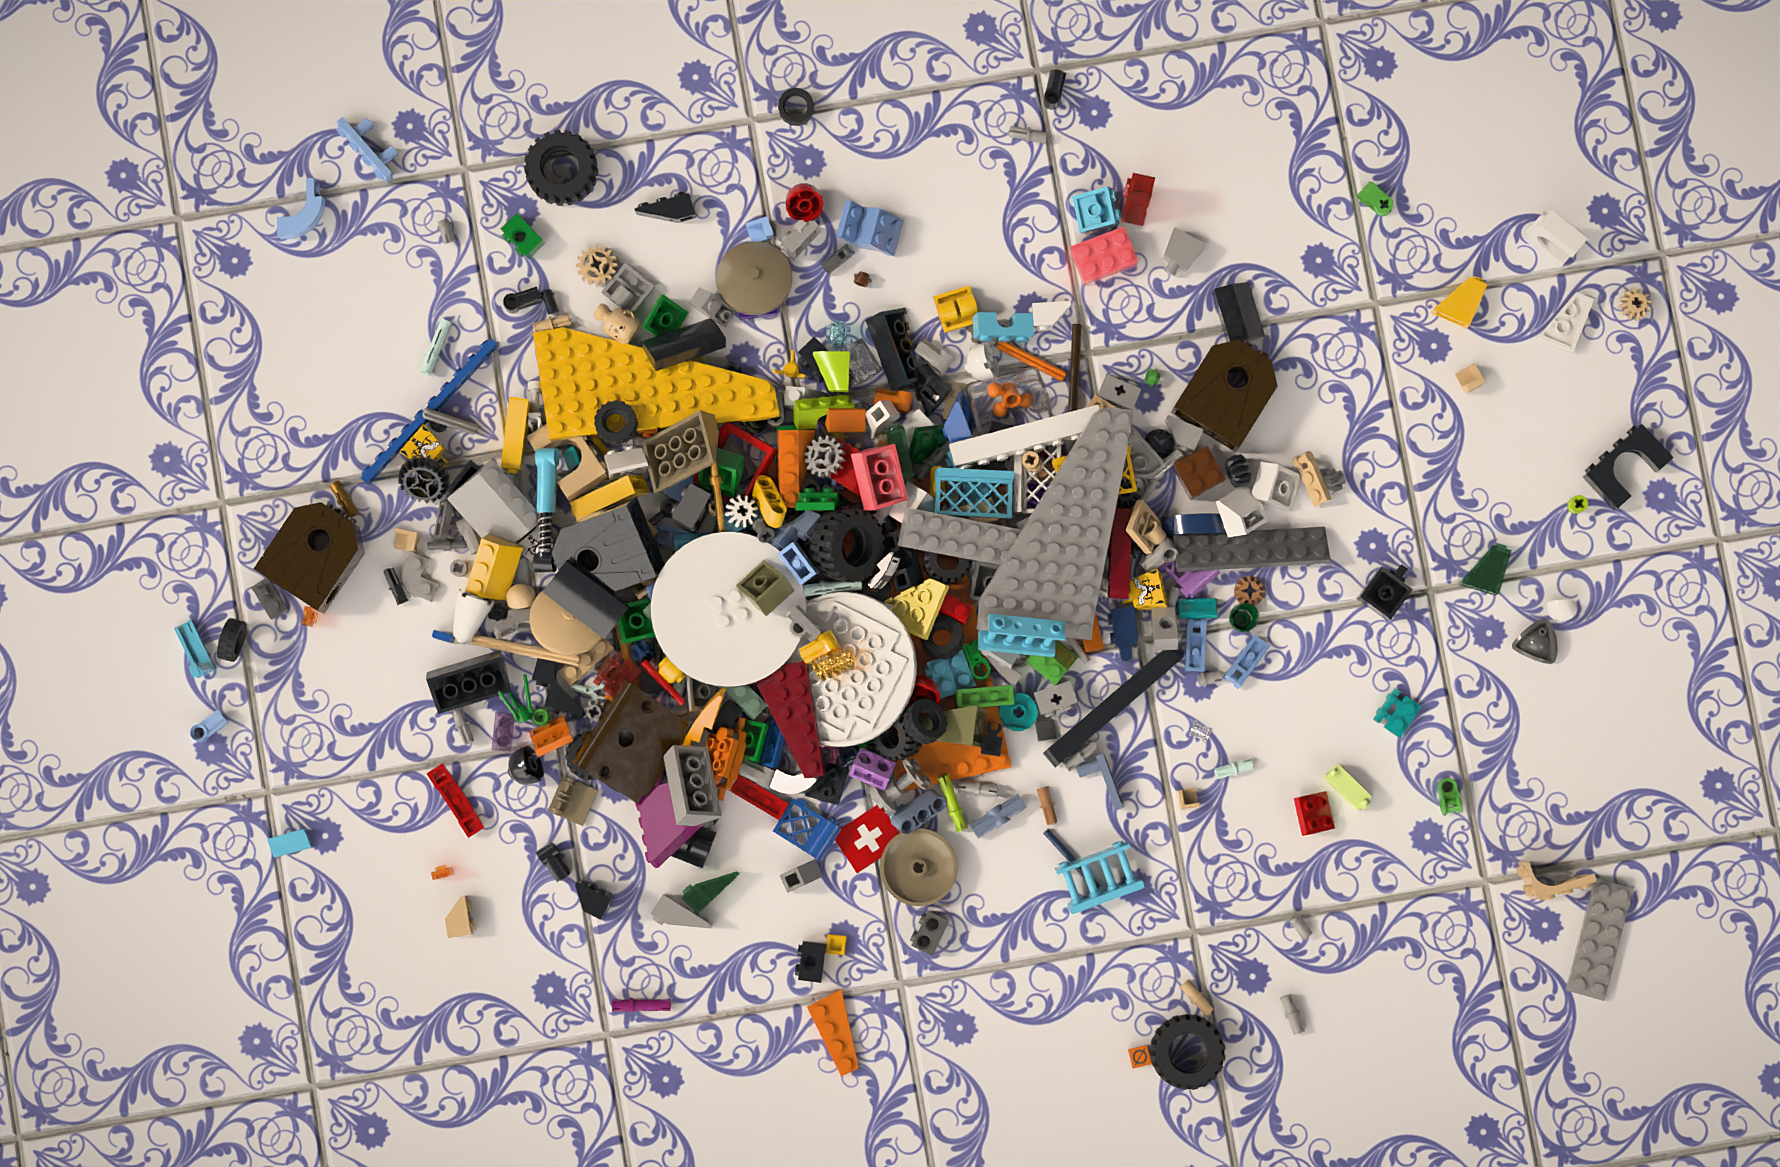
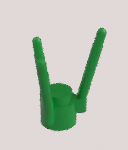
M526 674L523 675L528 707L525 704L518 706L514 696L509 692V698L515 707L513 708L504 694L498 691L501 699L518 724L533 718L531 713L534 712Z

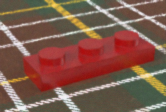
M738 775L737 780H735L732 788L729 790L777 820H780L789 805L741 775Z

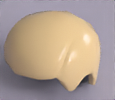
M522 583L512 586L506 595L508 606L514 609L529 607L536 598L534 589L528 584Z

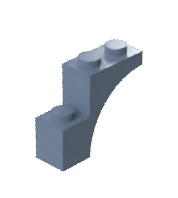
M806 510L799 517L783 524L779 528L770 527L773 529L775 536L767 543L782 551L792 542H797L799 538L803 541L809 540L813 542L811 536L812 533H815V525L820 523L821 515L812 510Z

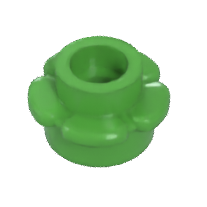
M1149 368L1144 382L1152 387L1154 384L1157 385L1160 380V374L1156 368L1155 370Z
M542 707L534 710L532 713V721L537 726H546L548 720L551 719L550 713Z

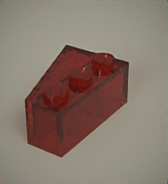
M1132 173L1131 178H1127L1122 196L1126 200L1121 222L1140 226L1144 225L1155 177Z

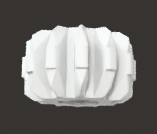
M740 495L736 496V500L731 498L729 501L732 505H726L725 507L731 510V512L725 513V516H732L728 522L732 523L735 520V527H739L741 522L743 528L747 527V522L750 525L753 524L751 518H757L758 516L752 513V511L758 510V507H751L755 501L751 500L748 503V496H744L743 501ZM739 507H741L742 510L745 509L746 513L743 514L744 516H742L741 513L737 512V510L740 509Z

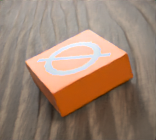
M1147 1045L1128 1049L1133 1069L1152 1064Z

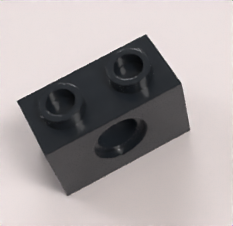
M803 941L802 945H798L797 956H801L800 964H796L795 975L798 976V980L822 982L826 951L825 943ZM806 957H814L816 964L813 967L806 966Z

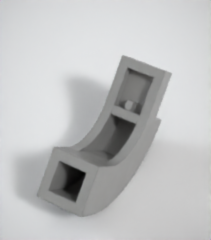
M531 607L509 610L507 619L499 620L494 626V635L497 640L518 630L531 631L529 623Z

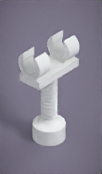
M540 381L528 382V392L532 393V412L528 413V424L532 433L535 426H538V429L543 426V418L539 412V392H542Z

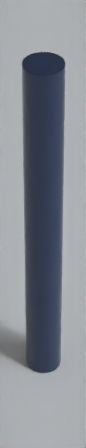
M1049 828L1043 833L1069 863L1077 860ZM1081 866L1075 868L1085 879ZM1094 878L1096 887L1098 889L1101 885Z

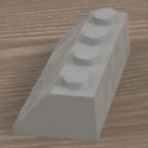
M673 745L663 757L676 825L695 826L720 818L721 811L708 747Z

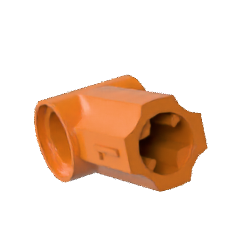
M877 388L873 404L875 405L879 401H891L898 412L909 413L913 394L905 391L894 392Z

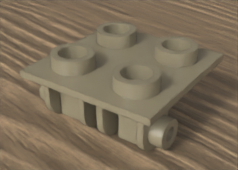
M563 776L548 811L583 826L598 790Z

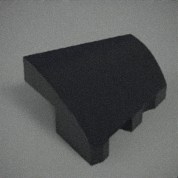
M928 364L917 367L919 381L911 386L916 392L917 401H921L923 405L924 415L928 418L941 405L952 389Z

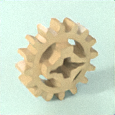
M595 244V249L588 246V252L582 250L583 257H577L580 263L576 264V267L581 269L577 273L578 275H583L581 278L583 282L588 279V285L590 286L593 282H595L596 287L599 286V282L606 285L605 280L611 281V274L616 275V271L613 269L618 267L617 263H613L616 257L611 256V250L606 252L605 246L599 249L597 244ZM596 254H602L606 257L601 258L596 256ZM590 257L588 264L585 265L587 258ZM594 259L596 260V262H598V264H600V272H598V270L594 267ZM609 266L607 273L604 275L606 267ZM592 273H593V274L597 275L598 277H597V278H596V277H591V276H589L588 274H592Z

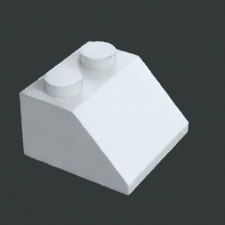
M630 446L625 448L626 451L618 452V450H612L607 452V455H604V463L607 467L609 481L621 479L627 475L646 473L648 463L642 447Z
M1261 462L1251 496L1262 504L1290 512L1301 475L1279 464Z

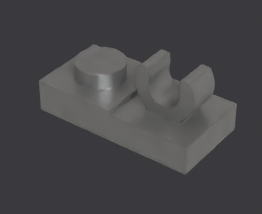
M440 501L433 539L446 540L455 538L448 533L449 529L457 528L455 525H449L455 513L454 506L449 501Z
M268 578L251 587L271 620L288 610Z

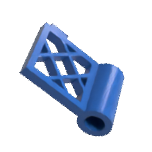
M799 797L797 800L792 799L773 832L817 860L822 861L841 831V828H839L840 823L832 818L828 821L807 808L808 803ZM794 805L801 808L802 816L792 818L791 810ZM812 816L818 818L819 822L816 827L808 829L806 818ZM803 819L805 829L795 832L793 821ZM790 822L792 833L783 834L779 831L783 823ZM806 832L808 840L802 846L797 842L796 834Z

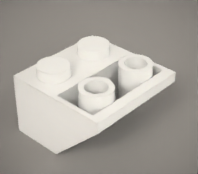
M1237 488L1216 501L1228 537L1246 535L1267 521L1262 503L1242 488Z

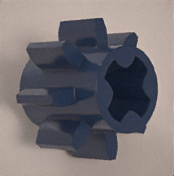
M636 641L630 650L632 653L631 658L636 663L638 661L642 663L644 660L650 662L655 653L652 650L654 646L649 641Z

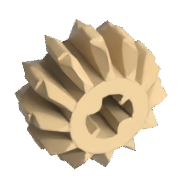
M1632 288L1630 292H1624L1625 297H1620L1619 299L1622 302L1619 308H1624L1621 314L1625 315L1628 313L1629 320L1633 316L1636 321L1640 319V316L1645 318L1647 316L1646 312L1651 311V307L1648 305L1652 303V300L1646 299L1649 293L1642 295L1643 289H1639L1637 292L1635 288ZM1634 301L1635 303H1638L1639 306L1636 307V305H1632V302Z

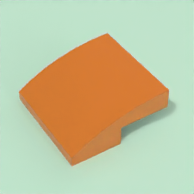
M564 715L548 722L546 726H539L529 731L538 757L573 741Z

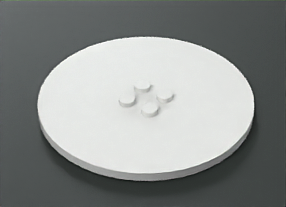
M720 532L705 535L689 542L667 561L654 585L651 600V619L660 647L679 670L695 680L706 684L737 687L766 678L789 659L796 649L800 638H795L789 633V626L792 621L785 614L792 605L795 607L800 606L806 612V599L803 586L799 584L778 556L780 552L769 543L760 542L757 537L737 532ZM763 560L784 575L795 590L767 616L761 613L736 587ZM798 623L793 625V630L796 633L803 632V628Z
M836 592L813 598L806 602V618L809 621L814 620L820 626V634L832 630L841 648L834 654L824 655L808 664L820 744L832 747H847L867 742L882 734L897 721L912 696L917 673L916 653L912 639L905 625L893 611L868 596L850 592ZM806 635L800 638L796 649L783 665L804 661L799 649L812 642Z

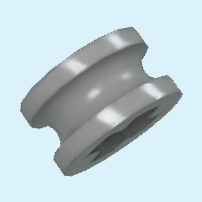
M457 559L451 563L450 571L456 577H463L468 572V565L466 562ZM456 564L464 566V568H462L463 571L461 573L458 571L455 572L454 569H456Z

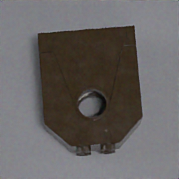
M1235 340L1212 345L1171 411L1172 414L1183 421L1203 429L1204 434L1233 452L1240 448L1278 387L1272 360L1268 358L1269 355L1262 350L1256 351L1252 348L1253 345L1246 340ZM1230 372L1240 373L1244 377L1245 386L1242 388L1232 387L1227 381V374Z
M319 502L295 507L253 569L316 611L325 614L333 602L332 600L335 599L365 554L360 527L355 524L357 520L346 513L340 515L341 510L329 502L326 505ZM327 532L330 537V544L326 549L317 551L315 549L316 537Z

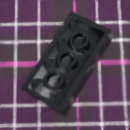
M709 318L641 341L640 344L654 370L658 371L726 348V337L719 326Z
M568 559L543 591L545 595L604 639L629 608L626 603Z

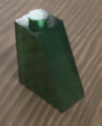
M899 423L889 424L887 428H884L886 445L895 444L903 479L914 477L905 428L903 425H899Z
M1499 543L1490 546L1459 581V585L1493 596L1499 595L1512 550H1508L1506 545Z

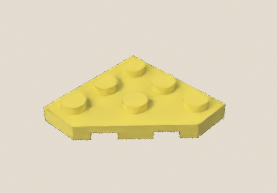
M928 579L923 584L901 592L900 595L889 598L884 602L894 606L892 611L902 621L909 633L928 640L949 586L936 580Z

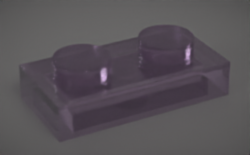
M495 712L492 750L512 752L515 723L512 713Z

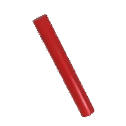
M647 660L641 663L642 667L680 706L686 702Z

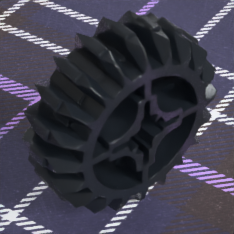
M423 454L419 458L416 455L412 459L408 458L402 464L401 470L398 473V484H401V490H406L405 496L411 495V500L416 498L419 503L422 500L426 504L430 500L434 503L437 499H441L447 493L446 489L450 485L448 468L443 467V462L438 463L437 458L434 460L430 459V455L427 458H424ZM414 471L415 476L411 478L410 473ZM437 480L438 485L434 486L433 483Z

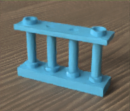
M989 614L988 631L979 630L978 650L1054 657L1055 640L1065 641V621Z
M1117 841L1112 844L1113 847L1070 863L1069 861H1063L1058 864V867L1054 868L1057 875L1063 873L1072 897L1071 903L1067 904L1071 914L1145 888L1140 877L1136 878L1131 870L1125 850L1130 848L1127 841ZM1115 853L1119 856L1126 876L1125 883L1120 885L1115 882L1107 860V856ZM1097 860L1100 861L1108 883L1107 890L1101 892L1096 887L1088 863ZM1080 866L1090 890L1089 896L1085 898L1079 897L1070 870Z

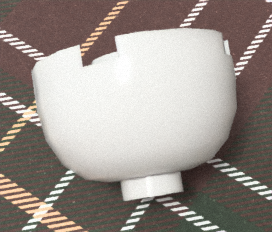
M987 342L973 347L968 352L967 363H965L967 373H971L975 379L984 382L996 379L999 376L997 359H993L990 354L993 350Z

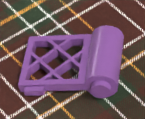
M1174 561L1172 563H1164L1158 568L1160 571L1164 569L1181 587L1180 593L1185 598H1193L1220 574L1219 570L1187 571L1179 579L1174 574V566H1176Z

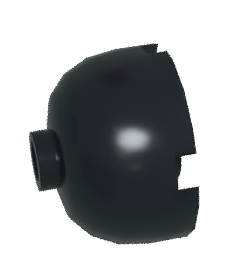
M523 746L509 757L508 775L521 785L535 784L541 781L540 778L544 777L542 762L540 758L536 760L534 756L536 752L533 748Z

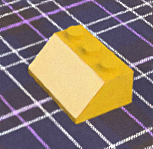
M491 534L484 536L481 539L465 591L482 598L507 600V591L512 587L524 547Z

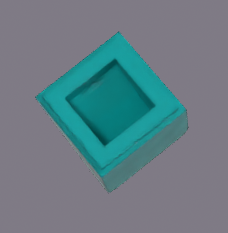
M570 447L563 453L568 470L577 469L581 460L576 448Z

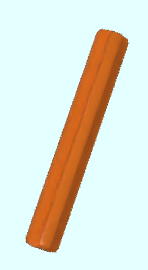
M998 342L996 348L1059 381H1063L1067 374L1066 371L1009 342Z

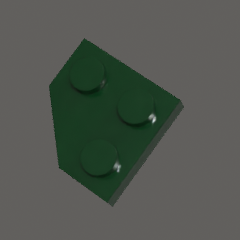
M944 424L915 428L906 458L909 464L922 463L924 458H928L937 447L941 448L945 445L947 438L943 434L942 428Z

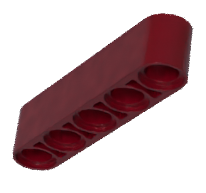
M1116 506L1109 539L1108 598L1128 599L1131 536L1127 533L1126 528L1132 514L1131 507Z

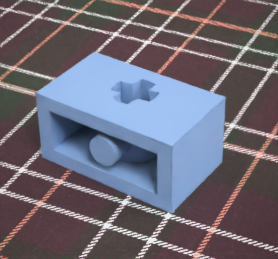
M796 541L778 553V556L800 585L806 583L819 573Z

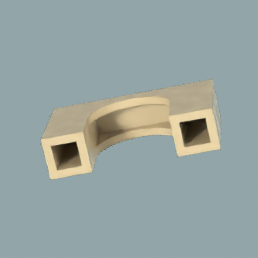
M545 424L526 437L535 452L538 448H555L561 444H571L580 449L582 458L578 468L557 482L569 502L608 478L606 465L603 461L598 462L596 459L598 454L592 445L588 447L585 442L588 439L585 435L550 441L548 427Z

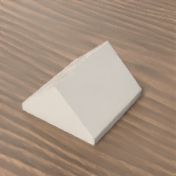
M907 482L905 489L908 500L894 504L888 515L902 523L905 508L934 513L935 498L912 483Z

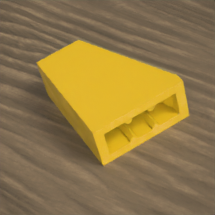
M1469 277L1438 304L1431 314L1467 329L1471 324L1488 284L1484 283V280L1479 277Z

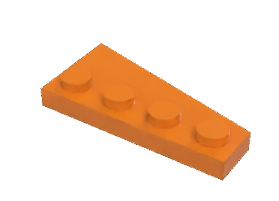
M842 989L807 1006V1009L842 1077L858 1069L859 1066Z

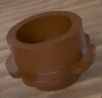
M859 271L858 274H854L855 279L853 282L858 286L868 287L869 282L871 283L872 280L869 278V274Z

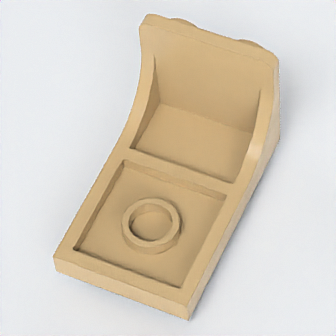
M1529 861L1518 862L1517 872L1520 878L1523 877L1525 883L1523 890L1525 895L1529 896V899L1550 900L1555 898L1554 894L1566 895L1574 892L1573 888L1586 889L1592 887V883L1597 881L1595 874H1583L1554 884L1544 885L1535 878Z

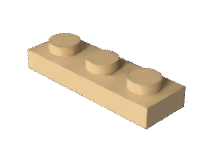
M602 638L591 650L578 654L581 656L580 665L566 664L558 673L569 686H572V684L610 654L614 648L606 638Z

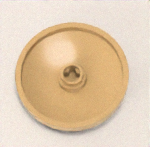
M543 591L533 601L529 616L530 628L535 639L547 650L560 655H578L591 650L602 639L600 635L545 595Z

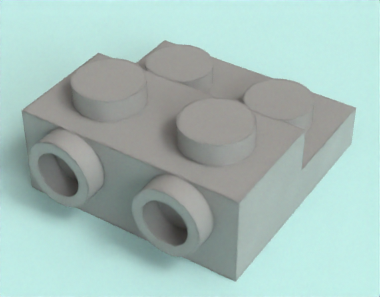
M814 220L811 223L807 222L801 228V234L794 229L792 232L788 231L782 237V245L779 248L786 258L791 257L795 260L820 234L819 225Z

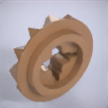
M1242 577L1234 587V595L1239 603H1250L1255 606L1264 598V585L1257 577ZM1249 583L1252 589L1258 590V592L1252 593L1250 599L1248 593L1241 591L1247 589Z

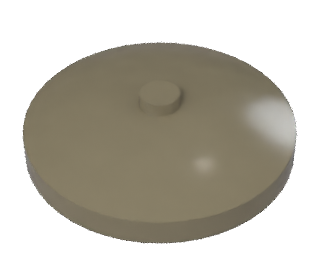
M764 242L742 243L729 250L718 265L716 273L718 292L723 301L739 313L745 315L769 313L778 308L791 291V266L785 255L770 244Z
M917 828L910 834L900 833L896 835L885 847L880 861L881 878L888 892L898 901L911 906H926L941 900L951 890L957 876V858L953 848L944 837L928 829Z

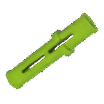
M943 774V777L941 775L938 776L937 780L949 808L948 814L953 819L956 832L962 831L961 826L964 830L967 829L968 826L962 814L963 808L958 803L949 774Z

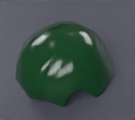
M1240 603L1232 608L1229 615V623L1238 632H1249L1256 627L1260 615L1254 605Z

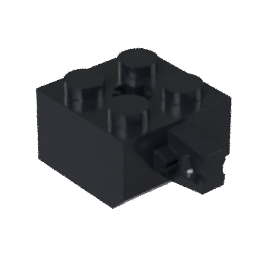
M1401 564L1396 571L1391 570L1389 572L1382 566L1379 567L1356 599L1386 621L1391 620L1413 590L1404 583L1403 575L1408 568ZM1387 590V595L1389 596L1383 598L1381 591Z

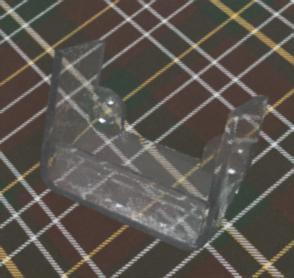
M1028 367L997 376L998 378L990 381H974L965 386L967 400L978 436H982L981 428L988 427L992 423V416L995 415L993 413V406L1003 400L1001 395L995 398L988 395L987 386L992 382H997L1001 386L1008 382L1015 384L1019 395L1022 393L1032 395L1033 404L1029 407L1031 412L1042 413L1046 411L1048 417H1053L1048 391L1039 369L1036 367ZM1020 405L1013 408L1008 407V412L1021 409L1023 407H1021Z

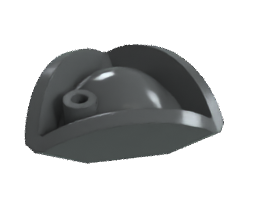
M1546 619L1538 620L1526 628L1514 640L1512 649L1532 660L1545 664L1554 663L1557 657L1558 644L1553 626Z

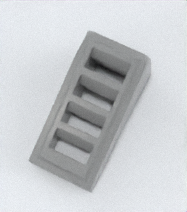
M987 657L988 662L1010 685L1015 687L1022 674L1012 667L1011 669L1002 667L997 663V660Z

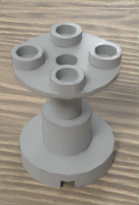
M909 758L902 759L907 773L898 780L891 779L885 790L870 784L868 785L871 788L869 792L873 800L881 809L883 807L887 809L885 811L887 815L891 816L898 811L895 800L904 794L903 790L911 783L915 782L924 790L931 784L930 779L919 770L921 768L920 764L914 758L912 760Z

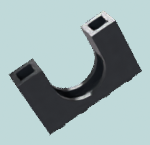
M1643 424L1637 427L1633 425L1626 432L1628 436L1624 439L1620 437L1612 444L1614 448L1610 452L1606 450L1598 457L1600 461L1596 465L1592 463L1584 470L1586 474L1582 478L1613 511L1618 509L1632 496L1614 475V462L1621 453L1637 454L1655 473L1674 458Z

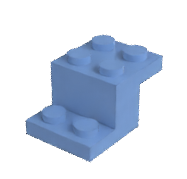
M846 200L836 237L860 249L877 250L885 255L894 256L904 220L881 208L863 207L853 201Z

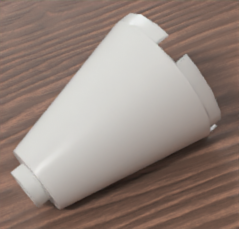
M462 588L458 589L453 636L456 637L455 640L457 642L466 644L467 641L470 642L493 607L494 599L488 601L469 592H462Z

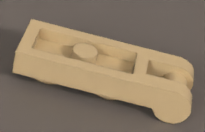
M1307 451L1302 456L1294 457L1293 465L1299 470L1313 506L1316 507L1331 500L1332 498L1313 453Z

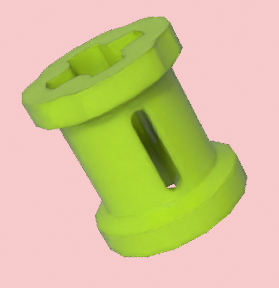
M1577 495L1567 502V508L1572 514H1579L1587 509L1588 500L1583 495ZM1577 501L1580 502L1579 508L1575 507Z

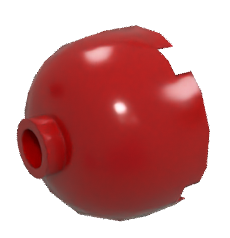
M800 183L788 191L785 206L788 215L793 220L809 222L815 220L821 214L824 202L820 191L814 185Z
M917 675L913 693L906 709L920 699L933 700L936 704H939L940 689L935 680L929 676Z

